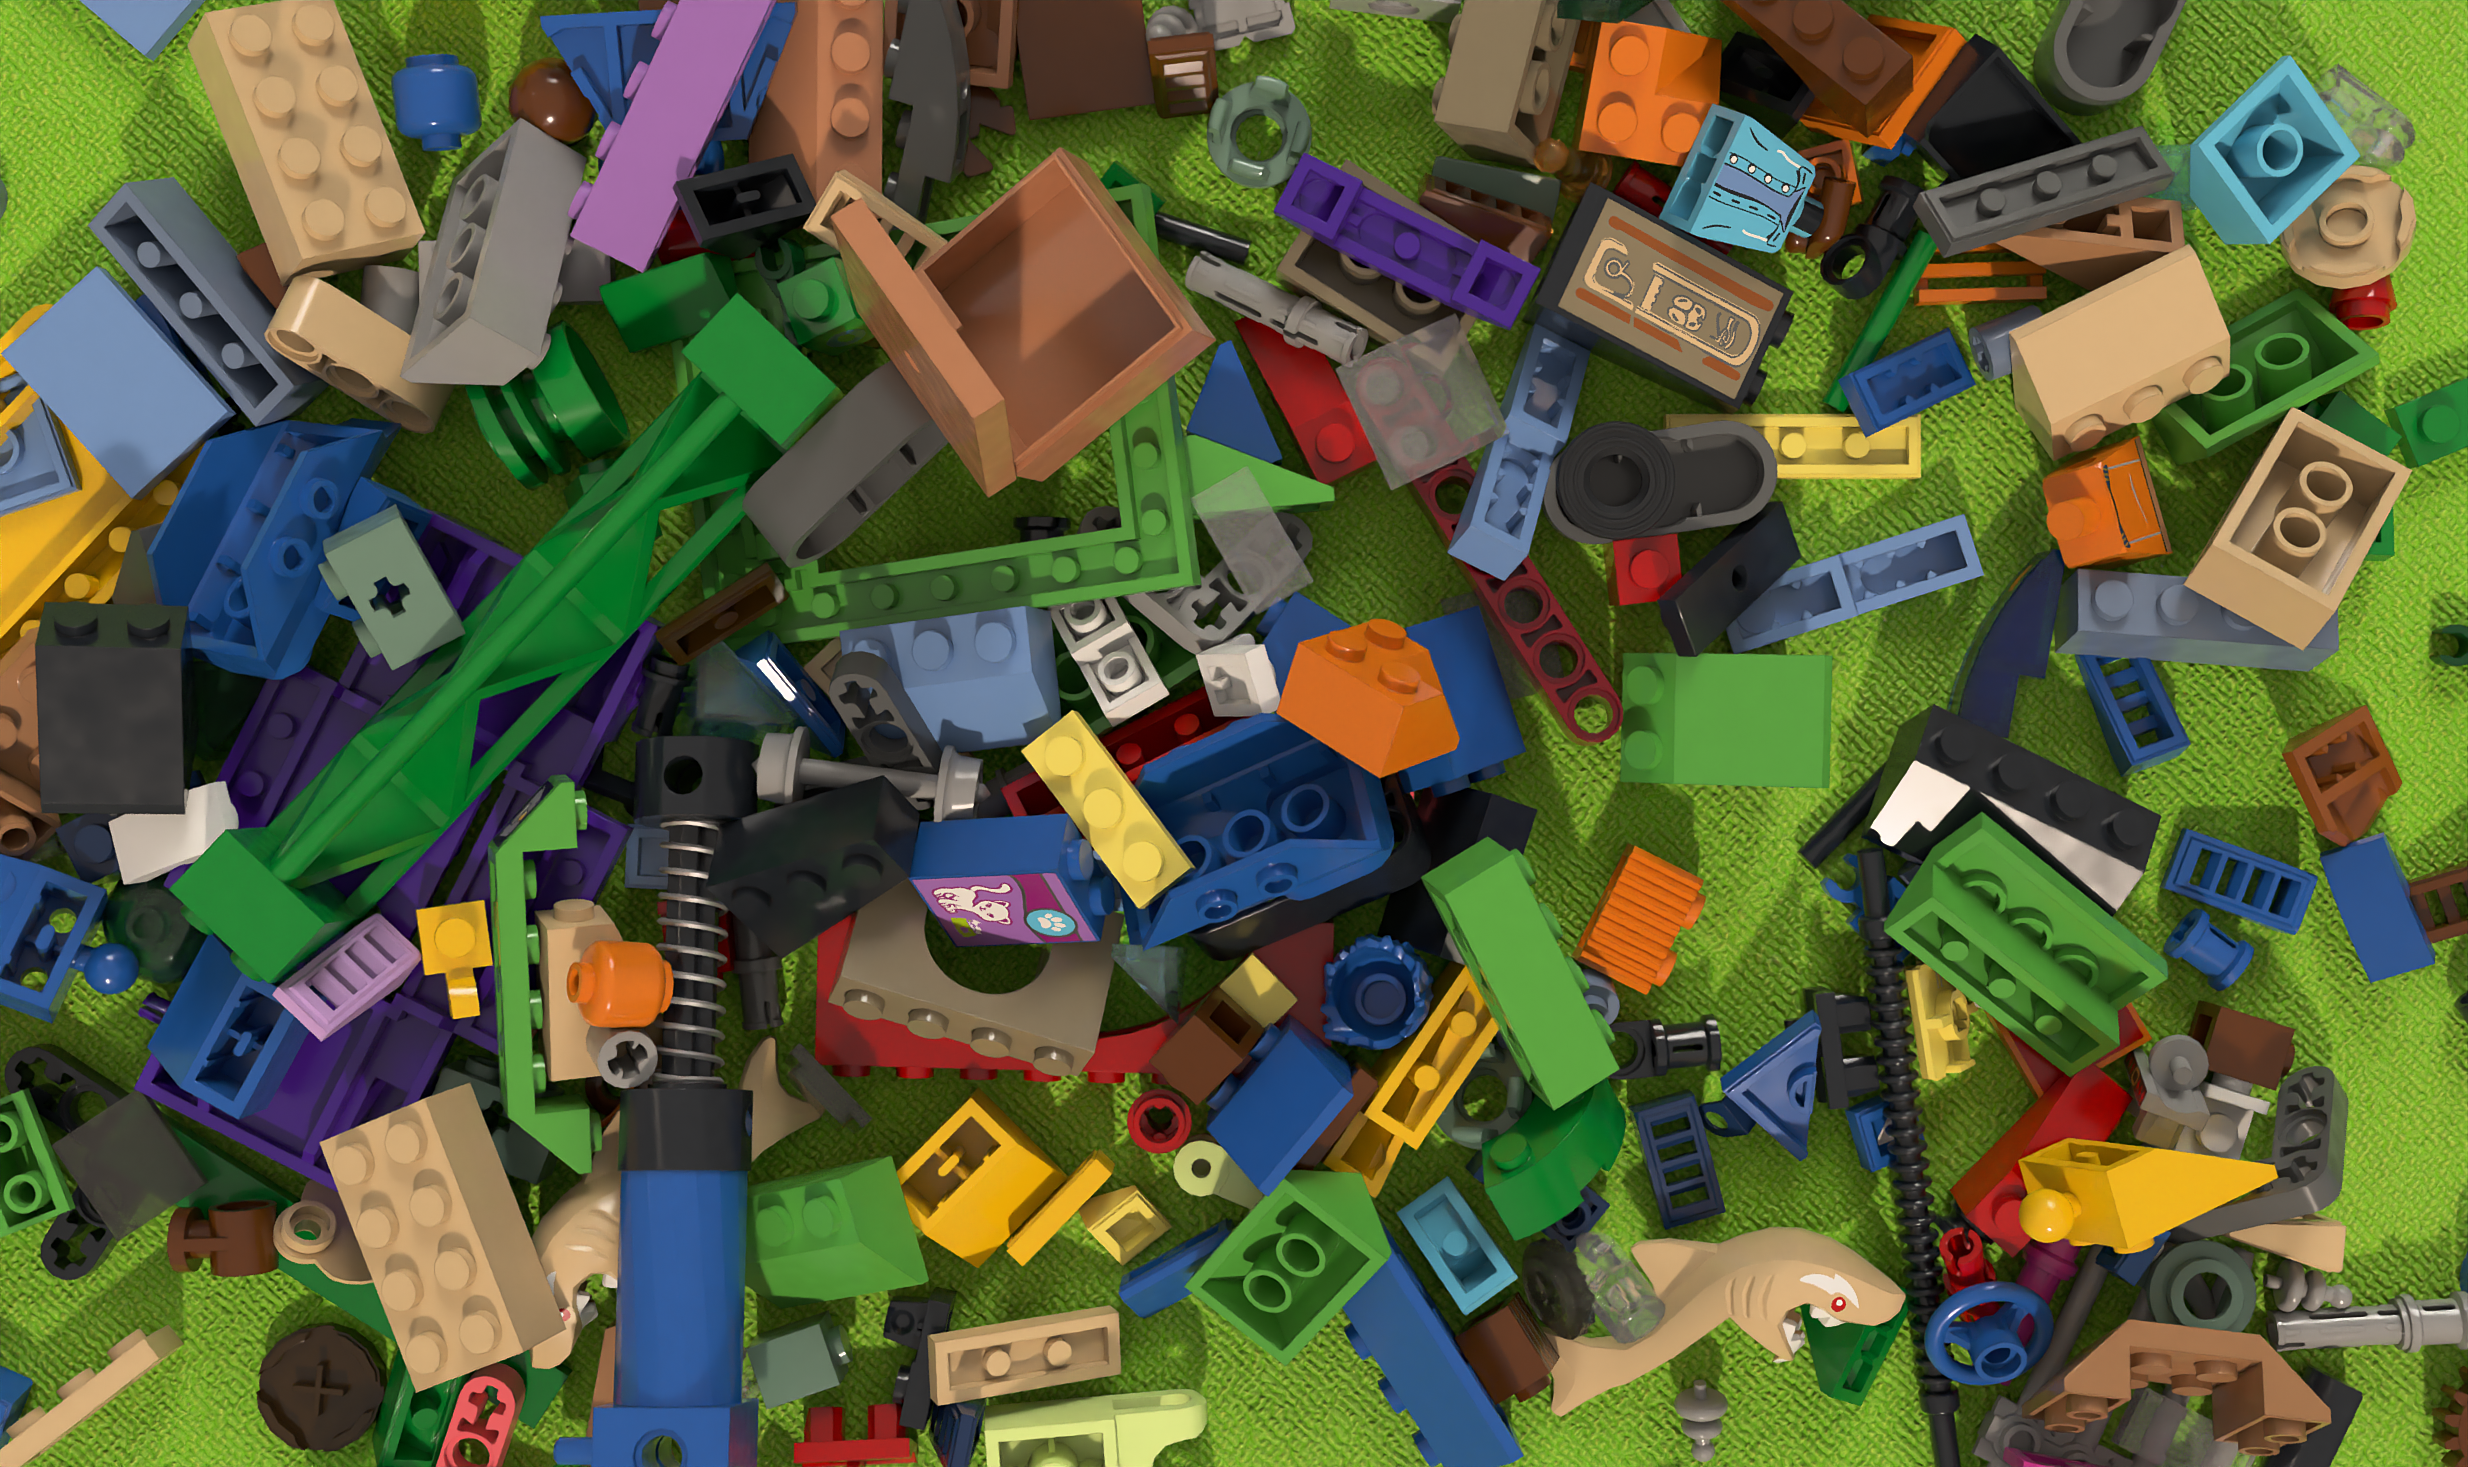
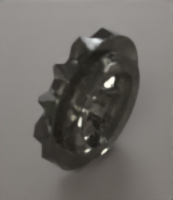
M1541 1238L1530 1243L1523 1254L1522 1280L1525 1293L1534 1312L1548 1328L1564 1339L1573 1340L1587 1334L1588 1327L1595 1323V1312L1591 1306L1595 1301V1295L1588 1289L1586 1282L1588 1274L1582 1273L1578 1267L1577 1256L1573 1252H1566L1564 1245L1558 1239L1548 1241L1545 1238Z

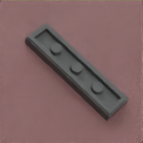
M2139 126L1920 192L1913 208L1943 258L2166 190L2175 175L2144 127Z

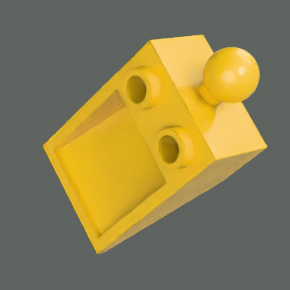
M2066 1138L2018 1160L2028 1194L2020 1204L2019 1222L2029 1237L2042 1243H2053L2061 1239H2068L2069 1243L2073 1246L2099 1244L2113 1247L2114 1252L2119 1254L2136 1253L2152 1247L2155 1243L2153 1237L2277 1179L2278 1175L2275 1165L2159 1148Z

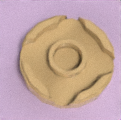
M2352 164L2279 235L2281 253L2295 273L2316 285L2338 289L2370 285L2392 273L2410 252L2417 221L2413 198L2404 186L2402 190L2398 184L2391 181V175L2378 168Z

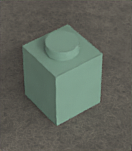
M829 1310L757 1334L746 1348L766 1409L840 1385L849 1371L847 1363L853 1361L852 1348L847 1332L841 1324L833 1325Z

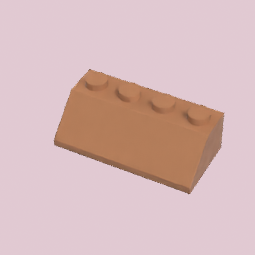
M777 0L776 3L797 2L798 13L748 139V164L793 153L816 204L835 172L844 169L882 194L883 0ZM851 198L846 206H848L856 200ZM872 212L873 215H874V216L876 217V219L878 220V222L880 223V221L882 220V217H880V216L877 215L876 213ZM805 223L795 229H803Z

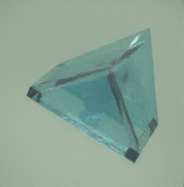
M723 641L688 662L690 664L688 675L692 677L693 681L691 686L684 689L687 695L683 703L679 736H715L746 740L758 744L759 751H761L767 733L790 734L798 717L737 658V655Z

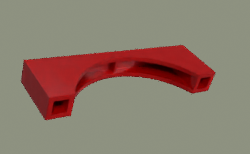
M852 914L818 935L815 1065H832V1075L840 1077L869 1076L871 1066L896 1067V1077L910 1079L934 1077V1068L960 1069L959 1078L966 1080L997 1079L998 1070H1023V1080L1054 1082L1061 1080V1076L1042 1073L1033 1066V1063L1010 1056L1001 1058L987 1057L975 1052L970 1044L946 1037L940 1039L923 1038L909 1031L906 1025L882 1018L877 1020L856 1018L848 1014L842 1006L829 1003V995ZM1333 919L1253 951L1298 997V1001L1273 1025L1278 1028L1290 1014L1330 1047L1331 1040L1325 1038L1322 1026L1328 1023L1326 1022L1328 1016L1322 1013L1320 1008L1322 1003L1325 1004L1326 997L1323 965H1326V962H1333ZM1252 952L1246 954L1243 957V959L1227 974V976ZM1224 979L1204 995L1158 1019L1132 1027L1099 1031L1095 1053L1081 1071L1087 1072V1081L1093 1083L1125 1082V1073H1151V1083L1170 1085L1162 1073L1149 1060L1178 1024ZM1247 1054L1245 1059L1231 1073L1237 1077L1252 1057Z

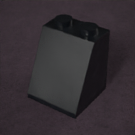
M82 601L67 603L45 602L35 643L42 813L185 815L199 732L189 607L154 603L131 605L94 604Z

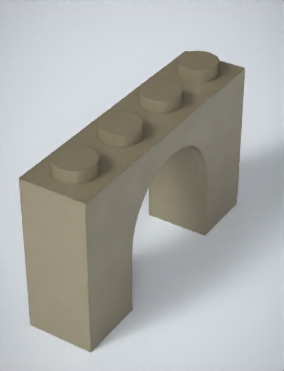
M908 878L852 913L828 999L829 1003L842 1006L848 1014L864 1020L882 1018L906 1025L909 1031L923 1038L940 1039L946 1037L970 1044L975 1052L987 1057L1001 1058L1010 1056L1033 1063V1066L1038 1071L1052 1076H1066L1069 1074L1078 1076L1095 1053L1125 915L1114 911L1110 915H1105L1101 941L1042 944L1034 981L1013 992L986 994L957 984L944 974L935 963L927 947L924 931L928 906Z

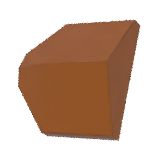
M2367 705L2351 709L2289 738L2282 752V756L2318 833L2341 847L2349 845L2368 832L2388 796L2397 793L2402 785V780Z

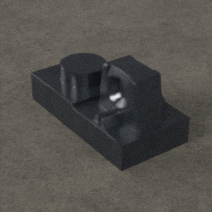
M935 1287L930 1298L893 1296L890 1301L883 1337L918 1350L911 1366L900 1365L895 1383L892 1402L903 1405L899 1422L901 1426L924 1430L932 1414L934 1401L930 1398L927 1335L949 1332L957 1291Z

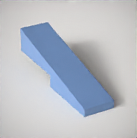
M1536 323L1528 331L1448 548V554L1503 581L1528 556L1551 471L1549 468L1553 463L1554 457L1567 443L1591 351Z
M1965 514L1786 571L1726 628L1733 653L1739 654L1853 618L1859 614L1983 576L1984 573Z

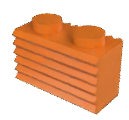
M1628 843L1571 957L1645 995L1650 991L1652 983L1661 987L1668 979L1677 959V953L1670 950L1680 931V927L1690 930L1703 909L1706 896L1698 891L1702 887L1704 880Z

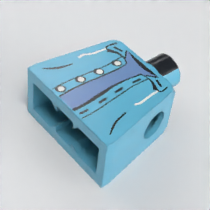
M1712 103L1659 219L1698 237L1775 253L1781 249L1788 232L1803 238L1811 236L1822 222L1824 207L1821 202L1807 196L1808 190L1816 176L1814 165L1755 119Z

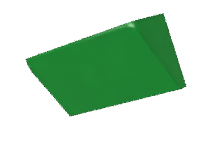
M710 252L694 255L599 286L603 303L629 352L634 354L697 335L738 292L731 258Z
M398 1347L372 1437L377 1467H436L459 1394L469 1380L470 1373L416 1393Z

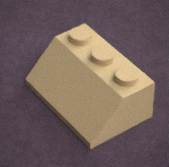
M2190 244L2009 332L2015 409L2053 461L2074 451L2082 452L2088 450L2100 442L2103 437L2131 423L2145 422L2157 415L2162 408L2191 394L2207 392L2222 379L2228 377L2230 373L2231 337L2198 256Z

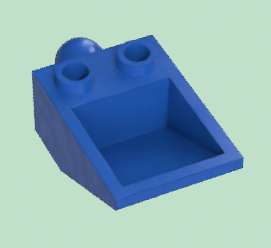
M0 854V1005L53 1023L78 971L84 972L87 983L94 990L103 994L113 995L122 993L135 983L139 974V961L130 948L119 943H105L96 948L90 947L109 908L107 889L40 864ZM63 913L71 914L77 919L72 930L67 933H58L51 925L53 918ZM41 972L48 977L43 990L38 992L22 986L24 977L29 973Z

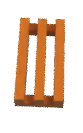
M1991 243L1959 254L2014 252L1996 243ZM1938 248L1934 255H1942ZM2028 259L2026 261L1928 264L1913 290L1914 306L2042 302L2047 299V286H2043V275L2046 274V268ZM2026 276L2027 287L1928 289V279Z

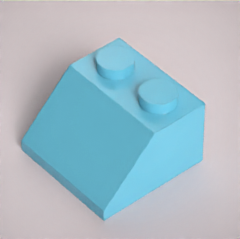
M2290 55L2282 56L2190 145V197L2224 244H2271L2361 155Z

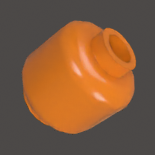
M609 940L595 941L585 950L580 962L572 963L567 975V995L570 1002L578 1004L579 1012L587 1024L597 1027L645 1028L656 1019L659 1013L667 1010L673 995L674 980L671 965L667 960H662L658 950L649 943Z

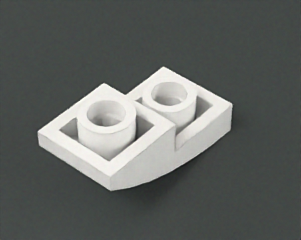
M1116 597L1047 608L1051 612V618L1070 654L1080 667L1104 715L1113 727L1170 695Z
M225 781L213 782L190 789L185 815L124 814L108 822L124 885L147 882L180 865L194 863L226 829H238L239 825L238 814L230 802Z

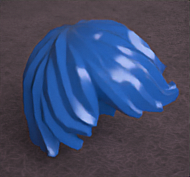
M1369 933L1364 937H1357L1353 945H1345L1336 954L1333 962H1326V965H1323L1326 997L1325 1004L1322 1003L1320 1011L1328 1016L1326 1019L1328 1023L1322 1025L1326 1039L1370 1050L1389 1049L1402 1042L1405 1037L1414 1035L1429 1013L1430 1002L1434 997L1431 989L1434 979L1429 972L1427 963L1419 954L1414 952V948L1409 942L1401 944L1399 940H1392L1390 936L1378 938Z

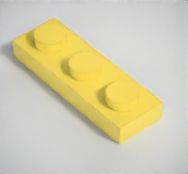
M1074 710L1069 712L1021 751L1138 909L1148 907L1196 869L1079 712Z

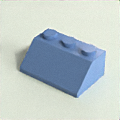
M1020 606L839 631L842 656L850 652L864 651L881 657L890 665L942 751H944L946 745L955 746L957 753L1029 745L1062 719L1050 611ZM872 687L867 688L869 693L871 694ZM879 724L874 727L879 734L887 738L901 739L907 736L901 728L895 725Z

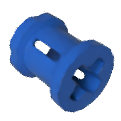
M2195 908L2181 919L2171 932L2164 945V952L2172 958L2182 957L2208 976L2207 983L2217 992L2223 991L2233 984L2244 972L2252 959L2254 947L2245 940L2234 941L2209 922L2210 915L2202 909Z

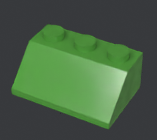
M892 1155L748 1186L745 1285L779 1308L783 1309L921 1285L929 1281Z

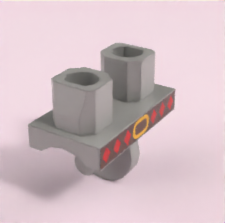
M2177 1034L2167 1036L2158 1041L2150 1050L2149 1058L2143 1049L2140 1048L2127 1053L2124 1064L2131 1082L2127 1093L2131 1095L2133 1100L2126 1111L2137 1117L2132 1126L2134 1137L2155 1147L2173 1150L2185 1126L2202 1132L2210 1117V1113L2199 1087L2200 1083L2207 1076L2209 1068L2208 1057L2201 1044L2190 1036Z

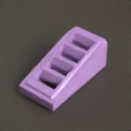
M376 913L355 926L278 986L272 995L322 1042L401 986L421 960V953L381 914ZM311 985H313V986H314L321 994H323L337 1009L332 1010V1009H331L317 994H315L309 987H310Z

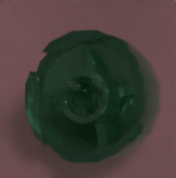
M170 871L147 882L124 885L121 878L108 896V902L102 917L101 924L105 943L123 944L135 953L139 961L138 979L166 985L182 983L208 935L196 929L184 918L180 912V908L184 904L169 888L163 886Z

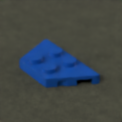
M797 2L775 4L711 141L749 139L797 16ZM662 9L540 16L542 29L547 37H551L572 71L570 73L584 97L590 100L598 113L599 121L605 130L611 121L622 125L633 101L623 97V94L638 62L642 61L650 65L661 42L652 37L651 34Z

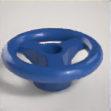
M2004 1281L1979 1283L1956 1292L1935 1310L1925 1330V1350L1933 1366L1941 1374L1954 1381L1968 1385L1998 1384L2022 1375L2041 1360L2053 1338L2054 1320L2045 1300L2028 1287ZM1994 1301L2006 1302L1992 1316L1981 1317L1975 1322L1954 1321L1960 1314L1974 1306ZM2030 1313L2034 1321V1330L2031 1339L2023 1347L2017 1331L2021 1320ZM1944 1343H1956L1967 1349L1973 1365L1963 1364L1952 1358L1948 1354Z

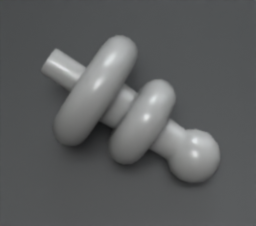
M1175 5L1164 6L1155 11L1148 20L1146 41H1151L1150 38L1198 33L1197 24L1193 16L1184 8Z
M2286 1259L2281 1263L2276 1276L2265 1274L2263 1278V1286L2273 1288L2275 1304L2279 1310L2284 1312L2293 1311L2300 1302L2309 1311L2319 1309L2324 1301L2330 1302L2336 1308H2346L2352 1302L2353 1295L2347 1286L2342 1284L2332 1287L2327 1286L2326 1279L2320 1271L2310 1270L2305 1274L2302 1264L2291 1259Z
M1695 1380L1693 1388L1683 1390L1676 1396L1674 1407L1676 1412L1684 1418L1681 1423L1683 1433L1695 1439L1691 1447L1693 1457L1700 1462H1707L1715 1454L1714 1444L1710 1440L1717 1437L1722 1431L1723 1425L1720 1417L1726 1413L1728 1402L1725 1395L1720 1391L1708 1388L1706 1381Z

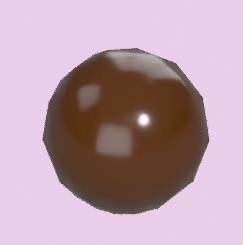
M542 58L531 62L521 69L509 87L508 109L513 123L522 118L568 147L574 146L585 139L596 123L598 113L590 100L584 97L570 73L572 71L564 59Z

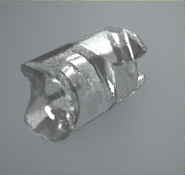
M2336 64L2331 67L2312 87L2361 155L2357 161L2367 167H2374L2380 170L2399 165L2404 159V149L2410 147L2415 141L2416 133L2411 120L2341 65Z
M1598 1231L1580 1234L1576 1238V1244L1580 1252L1573 1251L1571 1254L1567 1253L1564 1257L1565 1271L1568 1277L1618 1343H1631L1646 1336L1662 1320L1666 1305L1611 1236Z

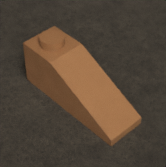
M2140 197L1995 243L2092 292L2185 246L2181 201Z

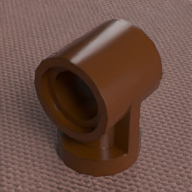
M240 1200L216 1204L208 1209L209 1220L204 1219V1215L198 1207H179L175 1209L171 1216L167 1236V1253L170 1265L177 1273L199 1270L203 1258H210L211 1274L221 1277L258 1275L274 1271L279 1267V1252L273 1242L274 1225L277 1220V1202Z

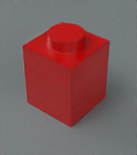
M1677 534L1617 540L1602 544L1609 605L1621 606L1655 602L1682 578Z

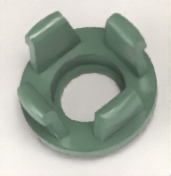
M1259 75L1256 76L1255 82L1237 86L1227 92L1222 98L1216 99L1208 120L1207 144L1210 156L1216 167L1231 181L1244 187L1257 189L1277 186L1291 178L1303 153H1309L1312 138L1310 119L1299 99L1288 91L1289 85L1273 77ZM1256 115L1266 116L1274 120L1280 127L1283 136L1282 145L1278 153L1264 161H1254L1245 157L1238 149L1236 143V132L1240 124L1247 118Z
M1490 1042L1436 1122L1441 1130L1453 1141L1472 1149H1482V1143L1504 1133L1523 1117L1534 1100L1535 1093L1528 1088L1510 1051ZM1490 1075L1497 1077L1505 1085L1508 1094L1507 1105L1499 1117L1491 1121L1482 1122L1475 1120L1468 1114L1464 1107V1094L1471 1081L1479 1076Z
M2200 1239L2178 1243L2170 1247L2148 1266L2137 1282V1285L2146 1291L2148 1308L2156 1323L2241 1333L2249 1323L2255 1309L2256 1286L2248 1265L2234 1250L2212 1240ZM2205 1272L2216 1273L2227 1284L2214 1314L2216 1317L2208 1320L2198 1319L2191 1315L2185 1306L2183 1298L2184 1290L2189 1280L2197 1274Z

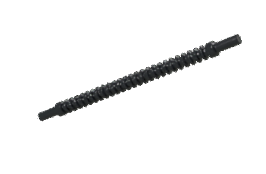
M1867 848L1857 851L1864 914L1858 918L1860 937L1868 941V945L1862 949V953L1864 956L1871 958V963L1865 966L1864 971L1868 975L1873 976V981L1869 982L1866 988L1869 992L1876 995V999L1869 1003V1007L1871 1010L1878 1012V1017L1871 1021V1025L1875 1029L1880 1030V1035L1876 1036L1873 1042L1876 1046L1883 1049V1052L1876 1056V1061L1878 1064L1885 1066V1070L1879 1073L1878 1079L1887 1084V1088L1881 1091L1880 1096L1883 1100L1889 1101V1106L1885 1107L1882 1113L1886 1118L1892 1120V1123L1885 1128V1133L1888 1136L1894 1137V1141L1888 1144L1887 1150L1889 1153L1896 1155V1159L1890 1162L1889 1167L1892 1171L1898 1173V1176L1893 1179L1891 1184L1895 1189L1901 1191V1194L1895 1197L1894 1203L1897 1207L1903 1208V1211L1897 1215L1896 1221L1900 1225L1905 1226V1229L1900 1231L1898 1238L1901 1242L1906 1243L1907 1247L1903 1248L1900 1254L1904 1260L1910 1262L1903 1269L1905 1277L1912 1279L1906 1285L1905 1291L1908 1295L1914 1297L1913 1300L1909 1301L1907 1308L1910 1312L1916 1314V1317L1911 1319L1909 1325L1913 1330L1919 1332L1912 1339L1913 1346L1921 1349L1920 1352L1916 1353L1914 1361L1917 1365L1923 1367L1916 1374L1917 1380L1924 1384L1918 1391L1921 1410L1928 1414L1935 1467H1961L1954 1412L1959 1410L1961 1405L1959 1390L1956 1385L1950 1383L1953 1381L1952 1379L1941 1374L1930 1362L1924 1343L1927 1324L1935 1310L1945 1301V1299L1939 1297V1294L1944 1292L1945 1285L1944 1282L1937 1279L1944 1269L1941 1264L1934 1261L1941 1253L1939 1247L1932 1244V1241L1938 1238L1939 1232L1937 1229L1930 1227V1224L1936 1220L1937 1215L1934 1211L1929 1210L1928 1206L1934 1202L1935 1198L1931 1193L1925 1191V1188L1932 1184L1931 1177L1923 1174V1170L1929 1167L1930 1161L1926 1157L1921 1156V1153L1927 1149L1928 1144L1925 1140L1919 1139V1135L1925 1131L1926 1127L1916 1119L1924 1110L1920 1104L1914 1102V1099L1918 1098L1921 1094L1919 1087L1912 1085V1081L1918 1078L1919 1072L1910 1067V1063L1915 1061L1917 1055L1914 1051L1907 1048L1914 1041V1036L1905 1031V1027L1912 1023V1018L1909 1015L1903 1014V1009L1909 1006L1910 1000L1907 997L1901 996V991L1908 986V983L1898 976V973L1905 969V964L1896 959V955L1902 952L1903 946L1895 942V939L1884 932V922L1891 913L1883 848ZM1944 1343L1945 1347H1947V1346H1949V1345L1951 1344V1343ZM1947 1350L1948 1354L1952 1358H1955L1954 1354L1951 1351Z

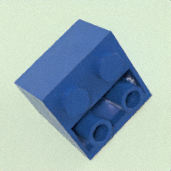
M214 933L213 935H208L147 1047L180 1088L239 1120L268 1108L309 1030L272 995L278 986L286 980L270 984L264 979L261 982L252 980L232 963L229 955L233 950ZM311 985L309 988L326 1002L327 998Z

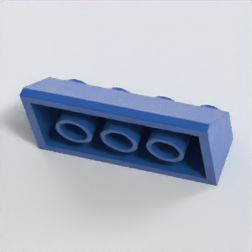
M1377 1213L1392 1254L1388 1261L1342 1307L1351 1323L1343 1327L1346 1336L1363 1361L1373 1355L1385 1376L1377 1381L1393 1410L1399 1414L1407 1409L1420 1430L1413 1433L1412 1438L1430 1467H1435L1442 1463L1443 1467H1500L1515 1462L1524 1455L1511 1421L1501 1405H1496L1454 1339L1455 1333Z

